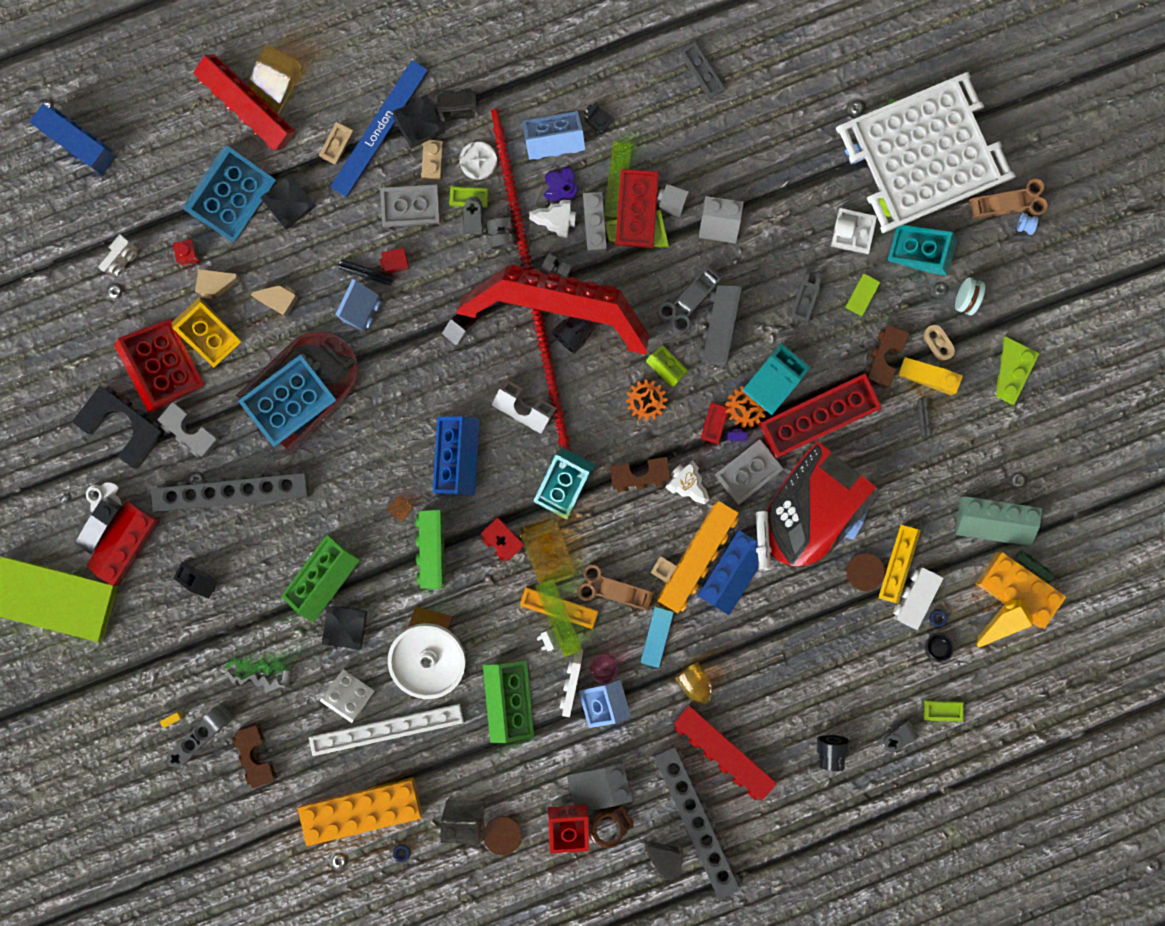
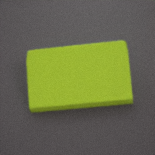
M663 345L646 360L671 387H674L689 372Z

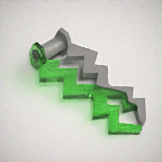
M234 656L224 666L227 669L235 664L239 672L243 669L247 672L242 677L238 671H236L235 675L226 671L225 673L233 684L238 680L240 686H242L248 679H251L257 688L263 685L266 692L280 687H290L289 681L292 668L285 667L278 658L269 666L261 658L252 667L246 658L240 663L237 657ZM261 668L267 676L273 670H275L276 675L283 670L282 682L280 684L276 678L270 684L265 675L258 680L256 673Z

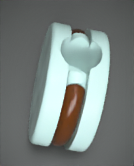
M968 277L962 283L955 301V309L967 315L975 314L985 294V283L973 280L974 278Z

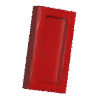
M710 403L700 437L701 440L719 444L728 414L726 411L729 407Z

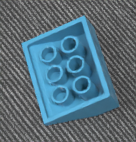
M224 145L182 209L234 243L262 202L260 197L270 190L276 180L235 150Z
M299 355L238 402L272 446L275 447L333 404L336 399L302 355Z

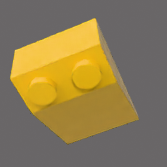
M200 297L171 322L172 328L213 368L242 342Z

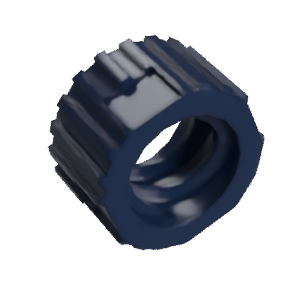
M934 610L929 615V621L935 627H942L947 622V615L942 610ZM936 614L942 616L941 622H935L934 617Z
M399 844L393 850L394 860L401 863L407 861L411 855L409 847L405 844ZM399 849L405 850V857H400L398 855Z

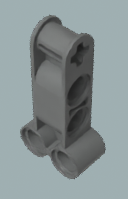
M711 263L674 304L664 302L659 307L658 317L664 322L673 321L672 329L677 334L687 332L690 327V319L688 317L724 277V275L721 276L711 267ZM662 309H671L672 315L664 316ZM683 320L686 323V328L679 329L676 326V322Z
M223 703L212 708L202 718L203 720L167 755L168 764L176 768L187 762L221 728L223 729L230 723L235 716ZM203 727L208 729V735L203 732ZM189 740L195 743V748L190 746Z

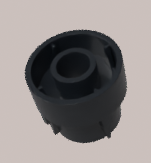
M569 316L554 328L552 334L567 350L576 354L591 334V329L582 319Z
M839 735L819 736L816 749L820 759L819 767L827 771L844 770L845 757L850 754L851 741Z

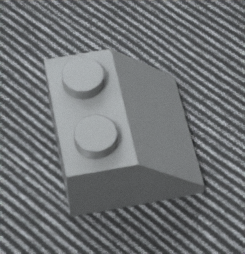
M705 196L698 238L736 244L743 202Z

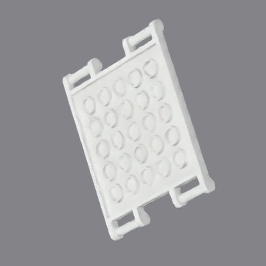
M969 72L836 127L837 133L841 135L848 150L850 162L855 163L865 158L880 192L867 197V200L874 208L882 226L880 228L882 233H886L896 227L1016 177L1002 152L1001 142L999 141L987 146L972 112L984 108V105L977 97L970 81L971 76ZM959 83H963L972 103L971 106H969ZM852 128L862 150L857 153L847 131ZM990 152L995 153L1004 175H1000ZM881 198L884 199L885 204L889 210V213L893 219V222L888 223L884 211L879 203V199Z

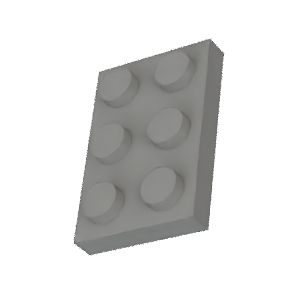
M438 185L380 188L383 227L440 224Z
M759 439L714 476L737 505H739L780 473L783 468Z

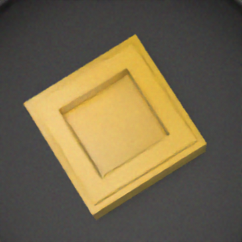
M181 710L163 719L160 723L165 728L184 718V714Z

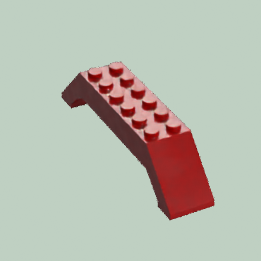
M511 265L506 266L466 293L457 309V314L476 318L478 312L497 301L608 324L615 328L627 344V351L645 355L647 352L649 341L647 330L621 290L610 285L600 286L592 281L582 282L573 277L563 278L555 273L544 274L536 269L526 270L520 266Z

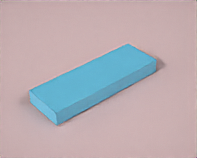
M654 607L640 663L659 668L673 611Z

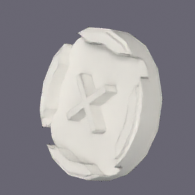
M485 142L469 143L460 154L459 163L461 169L471 179L482 180L488 178L497 167L496 153Z

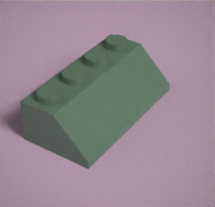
M960 497L955 535L1032 546L1040 528L1042 508L972 497Z

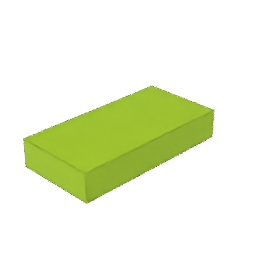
M450 186L449 206L464 207L467 198L476 196L482 201V208L488 209L489 189ZM473 203L470 204L472 208H476Z
M863 273L845 308L862 317L880 282Z
M924 700V720L964 721V702Z

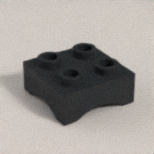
M427 95L410 105L393 111V118L411 149L445 133V125L438 117Z
M291 174L285 177L272 190L260 197L286 230L316 207Z
M327 606L321 645L361 650L367 611Z

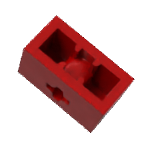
M498 517L481 533L483 536L481 540L488 547L492 545L497 550L495 554L502 561L504 559L509 561L525 546ZM498 536L506 537L505 545L497 544Z

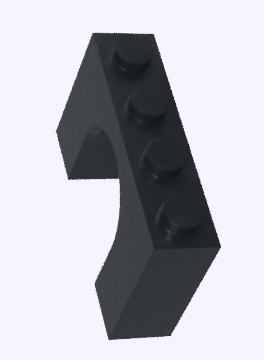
M99 385L73 419L72 423L85 433L93 435L103 420L110 414L116 412L126 414L132 422L133 433L131 439L117 457L131 468L138 469L165 432L161 430V424L155 420L152 422L148 420L145 412L139 408L137 410L132 408V403L124 397L120 399L116 396V390L108 385L107 387Z

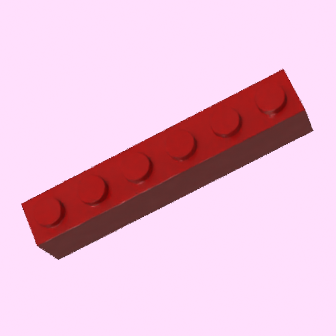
M215 54L204 55L193 72L198 77L199 82L206 85L214 96L220 98L229 110L234 111L243 123L251 127L253 133L261 137L269 148L275 151L285 148L296 130Z
M687 705L673 721L676 725L674 729L683 736L685 733L690 737L689 742L695 748L700 746L705 751L703 753L705 757L711 762L713 759L719 763L717 767L723 773L727 774L729 772L734 776L732 780L739 787L744 785L748 789L746 793L754 800L758 798L763 801L777 785L769 775L690 705Z

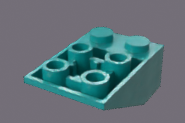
M780 343L742 391L772 415L811 367Z

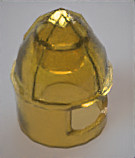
M699 662L689 666L674 677L683 688V694H686L690 699L702 704L710 702L712 685L709 676L705 673Z

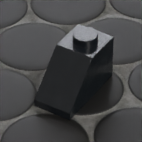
M482 311L478 312L476 318L456 314L450 319L442 335L457 346L471 332L484 313Z
M185 562L180 564L173 577L174 580L190 592L207 599L210 598L218 583L208 574Z

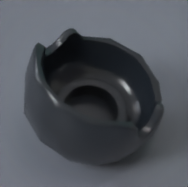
M932 634L925 641L924 650L930 660L940 663L946 662L952 657L954 645L952 640L945 634Z

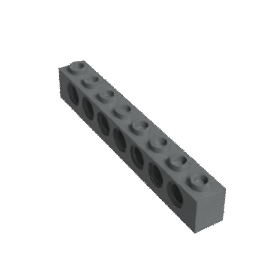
M302 470L290 471L291 475L275 472L271 473V477H264V474L252 475V479H245V476L233 477L232 481H226V478L214 479L213 483H207V480H197L193 485H188V482H178L174 487H169L168 484H158L157 488L151 489L153 512H165L310 497L308 474L302 473ZM286 480H290L292 482V488L290 490H285L284 488V482ZM267 482H271L273 484V489L271 492H266L265 490V484ZM248 484L254 486V491L251 494L246 492ZM232 485L235 492L232 496H228L227 488ZM210 488L215 489V496L213 498H209L207 494ZM191 490L196 492V497L193 500L188 496ZM172 492L177 494V499L174 502L169 498Z
M673 745L653 754L718 899L721 900L740 891L738 885L741 884L737 873L733 874L730 869L733 864L729 855L724 856L722 849L725 846L721 838H716L713 832L717 830L713 820L708 821L705 813L709 811L704 801L700 803L697 797L700 795L699 789L696 784L692 785L689 779L692 777L688 766L684 767L681 762L684 757L680 748L676 749ZM672 763L678 764V771L670 772L668 770L669 765ZM685 781L687 783L686 789L678 790L676 787L677 783ZM686 800H695V805L692 808H687L685 806ZM695 817H702L703 823L696 826L693 824V820ZM703 835H710L711 841L709 843L701 842ZM711 853H718V860L711 861L709 859ZM722 870L728 872L724 879L717 877L718 873Z

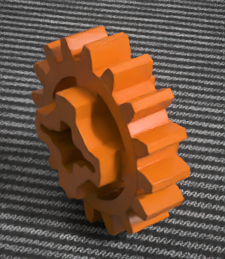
M645 380L643 385L638 381V387L631 386L633 392H627V395L630 397V399L626 400V403H630L627 410H633L632 417L636 414L639 415V421L642 417H645L646 422H648L649 417L655 420V414L661 416L662 412L660 409H666L663 402H667V399L662 397L666 392H660L661 385L655 387V381L648 384V381ZM647 388V391L642 394L636 393L640 389ZM653 391L657 393L659 401L655 400ZM650 393L649 401L651 403H648L643 409L644 401L641 398H645ZM633 400L638 402L640 406L639 411L636 409ZM651 407L656 408V410L651 413H645L646 410Z
M741 386L739 392L735 389L732 391L733 395L727 397L730 402L725 403L729 407L726 413H731L732 415L729 420H736L734 425L741 423L742 428L746 427L747 424L749 427H753V422L759 424V418H765L762 412H766V410L742 391L744 387ZM744 395L742 401H735L737 397ZM745 403H747V406L750 407V409H748L747 411L746 407H743ZM751 413H757L754 418L749 419Z

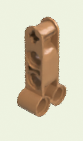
M1032 179L1024 185L1022 190L969 199L968 201L971 203L973 212L971 218L981 219L1026 211L1030 217H1039L1048 208L1047 201L1039 197L1044 190V184L1040 179ZM1030 185L1036 187L1037 193L1030 191ZM1033 204L1040 206V212L1034 210Z
M596 565L585 567L583 574L587 583L581 584L578 588V595L582 600L588 601L595 595L650 611L649 606L653 594L655 595L654 592L603 577ZM589 568L597 570L596 578L590 579L587 577ZM585 586L592 589V594L589 597L581 595V590Z

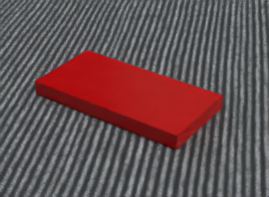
M621 169L616 246L653 248L659 171Z

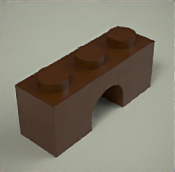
M889 325L884 327V329H880L877 336L879 340L878 346H874L870 357L873 358L871 365L867 364L864 371L870 383L883 388L890 387L896 369L886 364L885 354L887 351L902 352L909 336L908 332Z
M667 457L647 460L648 471L642 477H636L631 473L629 463L610 466L613 490L617 489L619 493L629 491L628 487L636 486V489L648 488L647 484L655 483V486L667 485L666 481L671 480Z
M260 723L234 732L233 742L235 747L239 748L241 754L239 755L241 765L245 766L247 784L251 785V788H255L275 781L277 775L272 760L259 762L254 757L255 747L266 742Z

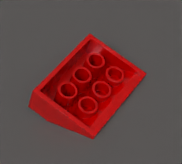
M171 319L119 337L114 344L148 413L165 407L205 386L179 334L172 328Z

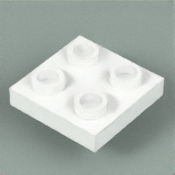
M839 208L831 246L869 254L877 216Z
M120 234L109 246L112 251L98 266L103 272L114 278L124 272L125 265L135 259L139 250Z
M342 670L322 696L320 702L352 723L373 695L374 690L345 670Z

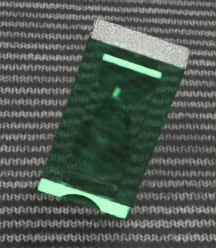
M1021 549L1016 554L1018 563L1024 568L1034 571L1033 574L1040 579L1050 582L1054 578L1053 571Z

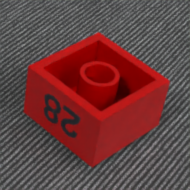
M586 805L547 807L550 854L589 851V827Z

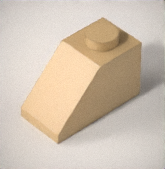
M198 269L195 292L201 295L200 298L212 299V296L219 297L238 283L240 277L232 273Z
M275 286L255 291L251 294L252 297L285 317H288L298 300V297L294 295L296 291L288 286H285V288Z

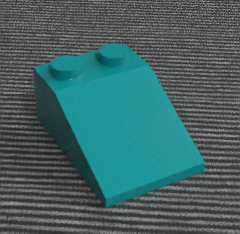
M901 225L896 228L888 261L924 272L948 276L957 238L953 232Z
M561 447L556 453L533 502L568 519L595 464Z

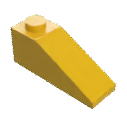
M906 357L898 373L900 377L950 396L957 393L963 377L947 369Z
M1022 598L1008 601L978 635V648L1032 626L1033 617Z

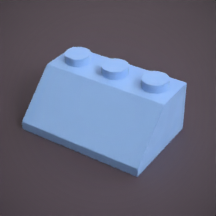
M578 111L522 121L529 160H538L543 157L559 156L565 153H577L585 150L583 130Z

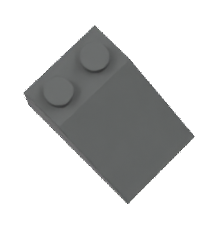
M622 760L566 775L574 805H586L587 811L613 807L633 801Z

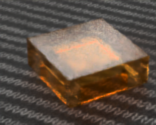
M398 495L386 510L402 522L414 507Z

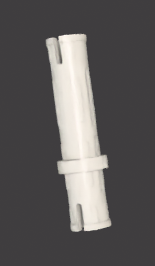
M759 511L756 512L758 540L756 553H758L759 560L758 570L766 571L771 570L770 553L772 552L769 545L768 512Z

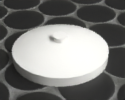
M430 623L416 624L403 630L393 641L388 653V669L393 681L405 693L421 699L439 698L451 692L461 681L466 665L465 652L458 638L448 629Z

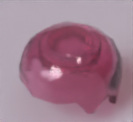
M605 652L596 655L592 659L590 671L594 680L606 684L617 677L619 663L613 655Z

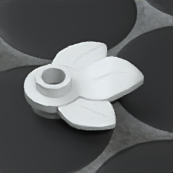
M110 482L104 483L101 486H90L86 491V498L91 503V512L94 511L100 500L107 496L122 505L119 497L115 495L119 487ZM95 491L99 493L98 498L94 496Z

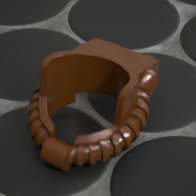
M611 807L609 811L602 810V812L600 811L599 814L597 813L594 816L593 822H591L592 826H590V831L592 832L590 838L593 843H597L604 848H613V846L615 847L616 844L618 845L621 842L622 836L627 834L628 829L634 827V822L628 817V811L625 807ZM610 817L616 823V833L614 837L606 842L597 835V827L600 820Z

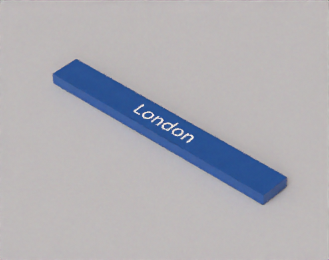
M411 60L330 187L346 198L349 196L396 123L393 118V111L407 106L427 75L428 70Z

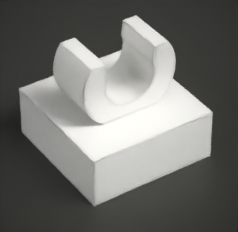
M556 627L541 633V636L537 638L538 641L543 639L545 646L541 647L542 650L547 649V651H551L563 645Z

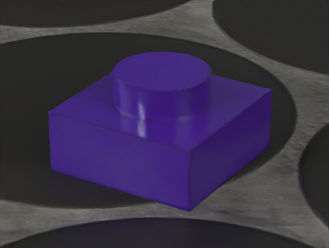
M731 429V432L727 433L726 441L746 442L747 433H743V429Z

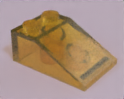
M266 44L257 59L248 86L279 114L303 67L300 61Z
M557 516L520 528L523 543L541 587L577 575Z

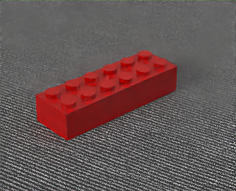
M863 374L758 425L776 459L882 409L866 374Z

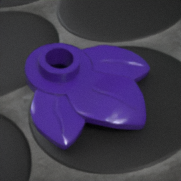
M564 167L561 174L549 172L545 175L546 183L550 187L543 194L546 199L557 202L562 198L571 199L576 196L578 186L574 182L575 174L570 168ZM567 187H571L569 191H565Z

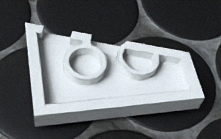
M576 648L573 662L569 661L567 673H570V679L565 680L563 691H567L566 697H562L560 708L563 709L562 716L570 717L581 666L582 649Z

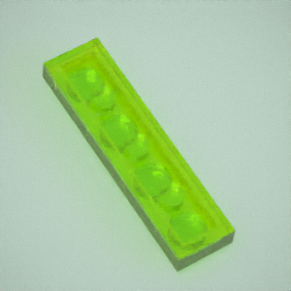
M613 141L604 217L617 219L621 169H629L632 143Z
M552 578L535 585L564 658L582 651L554 579Z

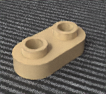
M931 325L926 328L923 334L924 340L935 357L941 361L952 358L955 349L943 329L938 325ZM931 332L936 334L935 339L930 337ZM941 348L946 349L945 355L941 354Z

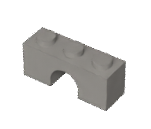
M602 192L583 193L587 254L606 253Z
M506 380L499 389L492 406L542 434L556 408L542 399H539L534 406L526 405L521 400L523 388Z
M172 402L158 419L162 423L160 427L168 433L173 432L176 435L175 439L180 444L185 445L186 443L191 448L189 451L198 458L199 456L206 458L220 442V439L204 427H201L197 433L190 435L186 430V423L191 415L177 403Z

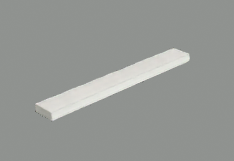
M455 704L310 736L309 741L312 756L462 724L464 719L461 705Z

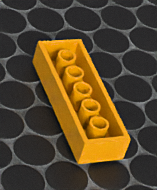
M720 501L714 503L670 579L656 599L658 602L676 613H679L680 610L682 612L685 610L689 603L686 600L689 594L693 595L699 586L696 584L700 577L704 578L709 570L706 566L709 561L715 560L719 553L717 551L718 546L724 545L729 536L726 534L729 528H734L739 518L736 517L738 512Z
M414 777L301 804L298 807L306 846L421 819L423 815Z

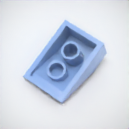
M352 279L336 315L344 323L365 332L366 328L369 329L372 325L374 311L377 312L381 306V297Z

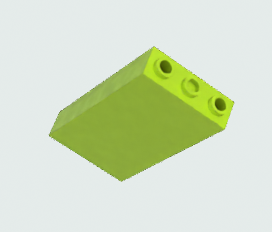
M11 557L0 558V617L95 642L104 641L118 586H112L101 580Z

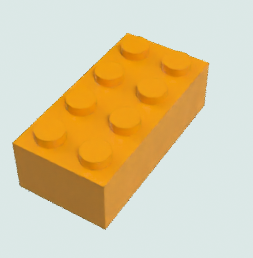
M996 552L975 583L1004 604L1010 600L1022 598L1033 617L1032 623L1038 628L1044 629L1066 598L1065 595L1003 552Z

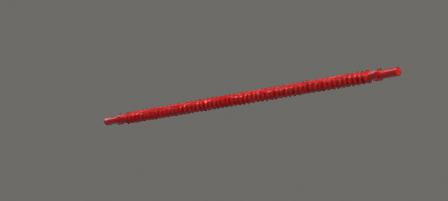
M492 109L493 133H495L497 138L495 142L498 143L496 148H499L497 153L500 154L498 158L501 159V169L504 170L502 174L505 175L503 180H506L504 185L507 186L505 190L508 191L506 195L509 196L507 201L510 204L508 206L511 207V217L514 218L512 220L515 223L513 228H516L514 233L517 234L515 238L518 239L516 243L519 244L517 249L520 250V260L523 261L521 265L524 268L522 269L530 270L534 267L531 266L532 261L529 260L531 258L528 255L530 250H527L529 245H526L528 240L525 239L527 235L524 234L526 229H523L525 224L522 223V213L519 212L521 208L518 207L520 202H517L519 197L516 196L518 192L515 191L517 187L514 186L513 170L510 169L512 165L509 164L511 160L508 159L510 154H507L509 149L506 148L508 144L505 143L507 140L504 138L505 130L501 125L498 109ZM532 308L533 311L531 313L534 314L532 319H535L533 324L536 325L534 329L537 330L535 334L538 335V346L541 347L539 351L542 352L540 357H543L541 362H544L542 367L545 370L543 372L546 373L547 389L550 390L548 394L551 395L549 400H552L550 405L556 408L553 414L555 416L553 421H556L555 427L558 428L556 430L559 434L558 443L561 444V447L570 451L568 444L570 440L566 434L567 428L564 426L566 423L563 422L565 417L562 416L564 412L561 411L563 407L560 406L562 401H559L561 396L558 395V385L555 384L557 379L554 378L556 374L553 373L555 369L552 368L554 363H551L553 358H550L552 353L549 352L550 347L547 345L549 342L546 341L548 336L545 335L547 331L544 330L546 326L543 325L545 320H542L544 315L541 312L543 310Z

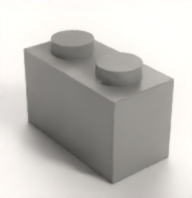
M666 184L665 189L661 188L657 204H660L658 210L680 217L688 191Z

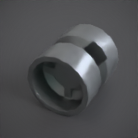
M496 218L487 221L488 233L491 234L489 237L490 249L499 250L515 246L513 234L510 233L512 230L511 218Z
M549 253L540 272L544 274L555 273L560 277L568 278L573 264L564 260L560 262L558 257Z

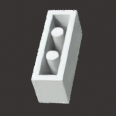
M922 567L913 571L910 577L912 582L909 587L906 586L902 593L904 598L901 604H897L893 611V614H895L893 619L918 630L943 580L942 577Z

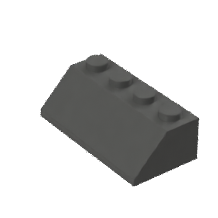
M717 285L716 290H712L710 301L713 302L712 309L708 308L706 320H709L708 328H704L702 337L706 339L705 345L700 347L699 357L702 358L701 363L724 367L727 363L742 287Z

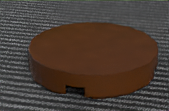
M857 554L847 564V580L852 587L860 591L876 589L884 579L885 569L883 563L873 554Z
M502 815L490 820L483 834L484 843L489 851L503 856L514 852L521 843L522 837L520 826L516 820Z

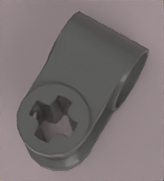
M470 196L465 202L463 234H483L482 201L476 196ZM471 203L476 207L475 210H472Z
M906 719L883 734L880 744L884 749L896 752L919 738V734L910 720ZM889 739L894 740L892 741L893 746L888 745L890 743Z

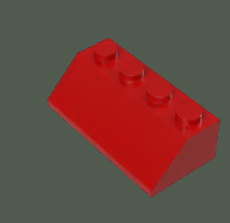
M127 500L86 566L97 577L110 585L120 586L160 520Z

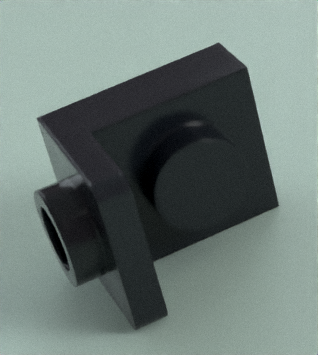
M597 102L593 106L590 104L584 112V121L602 135L614 121V118L600 108Z

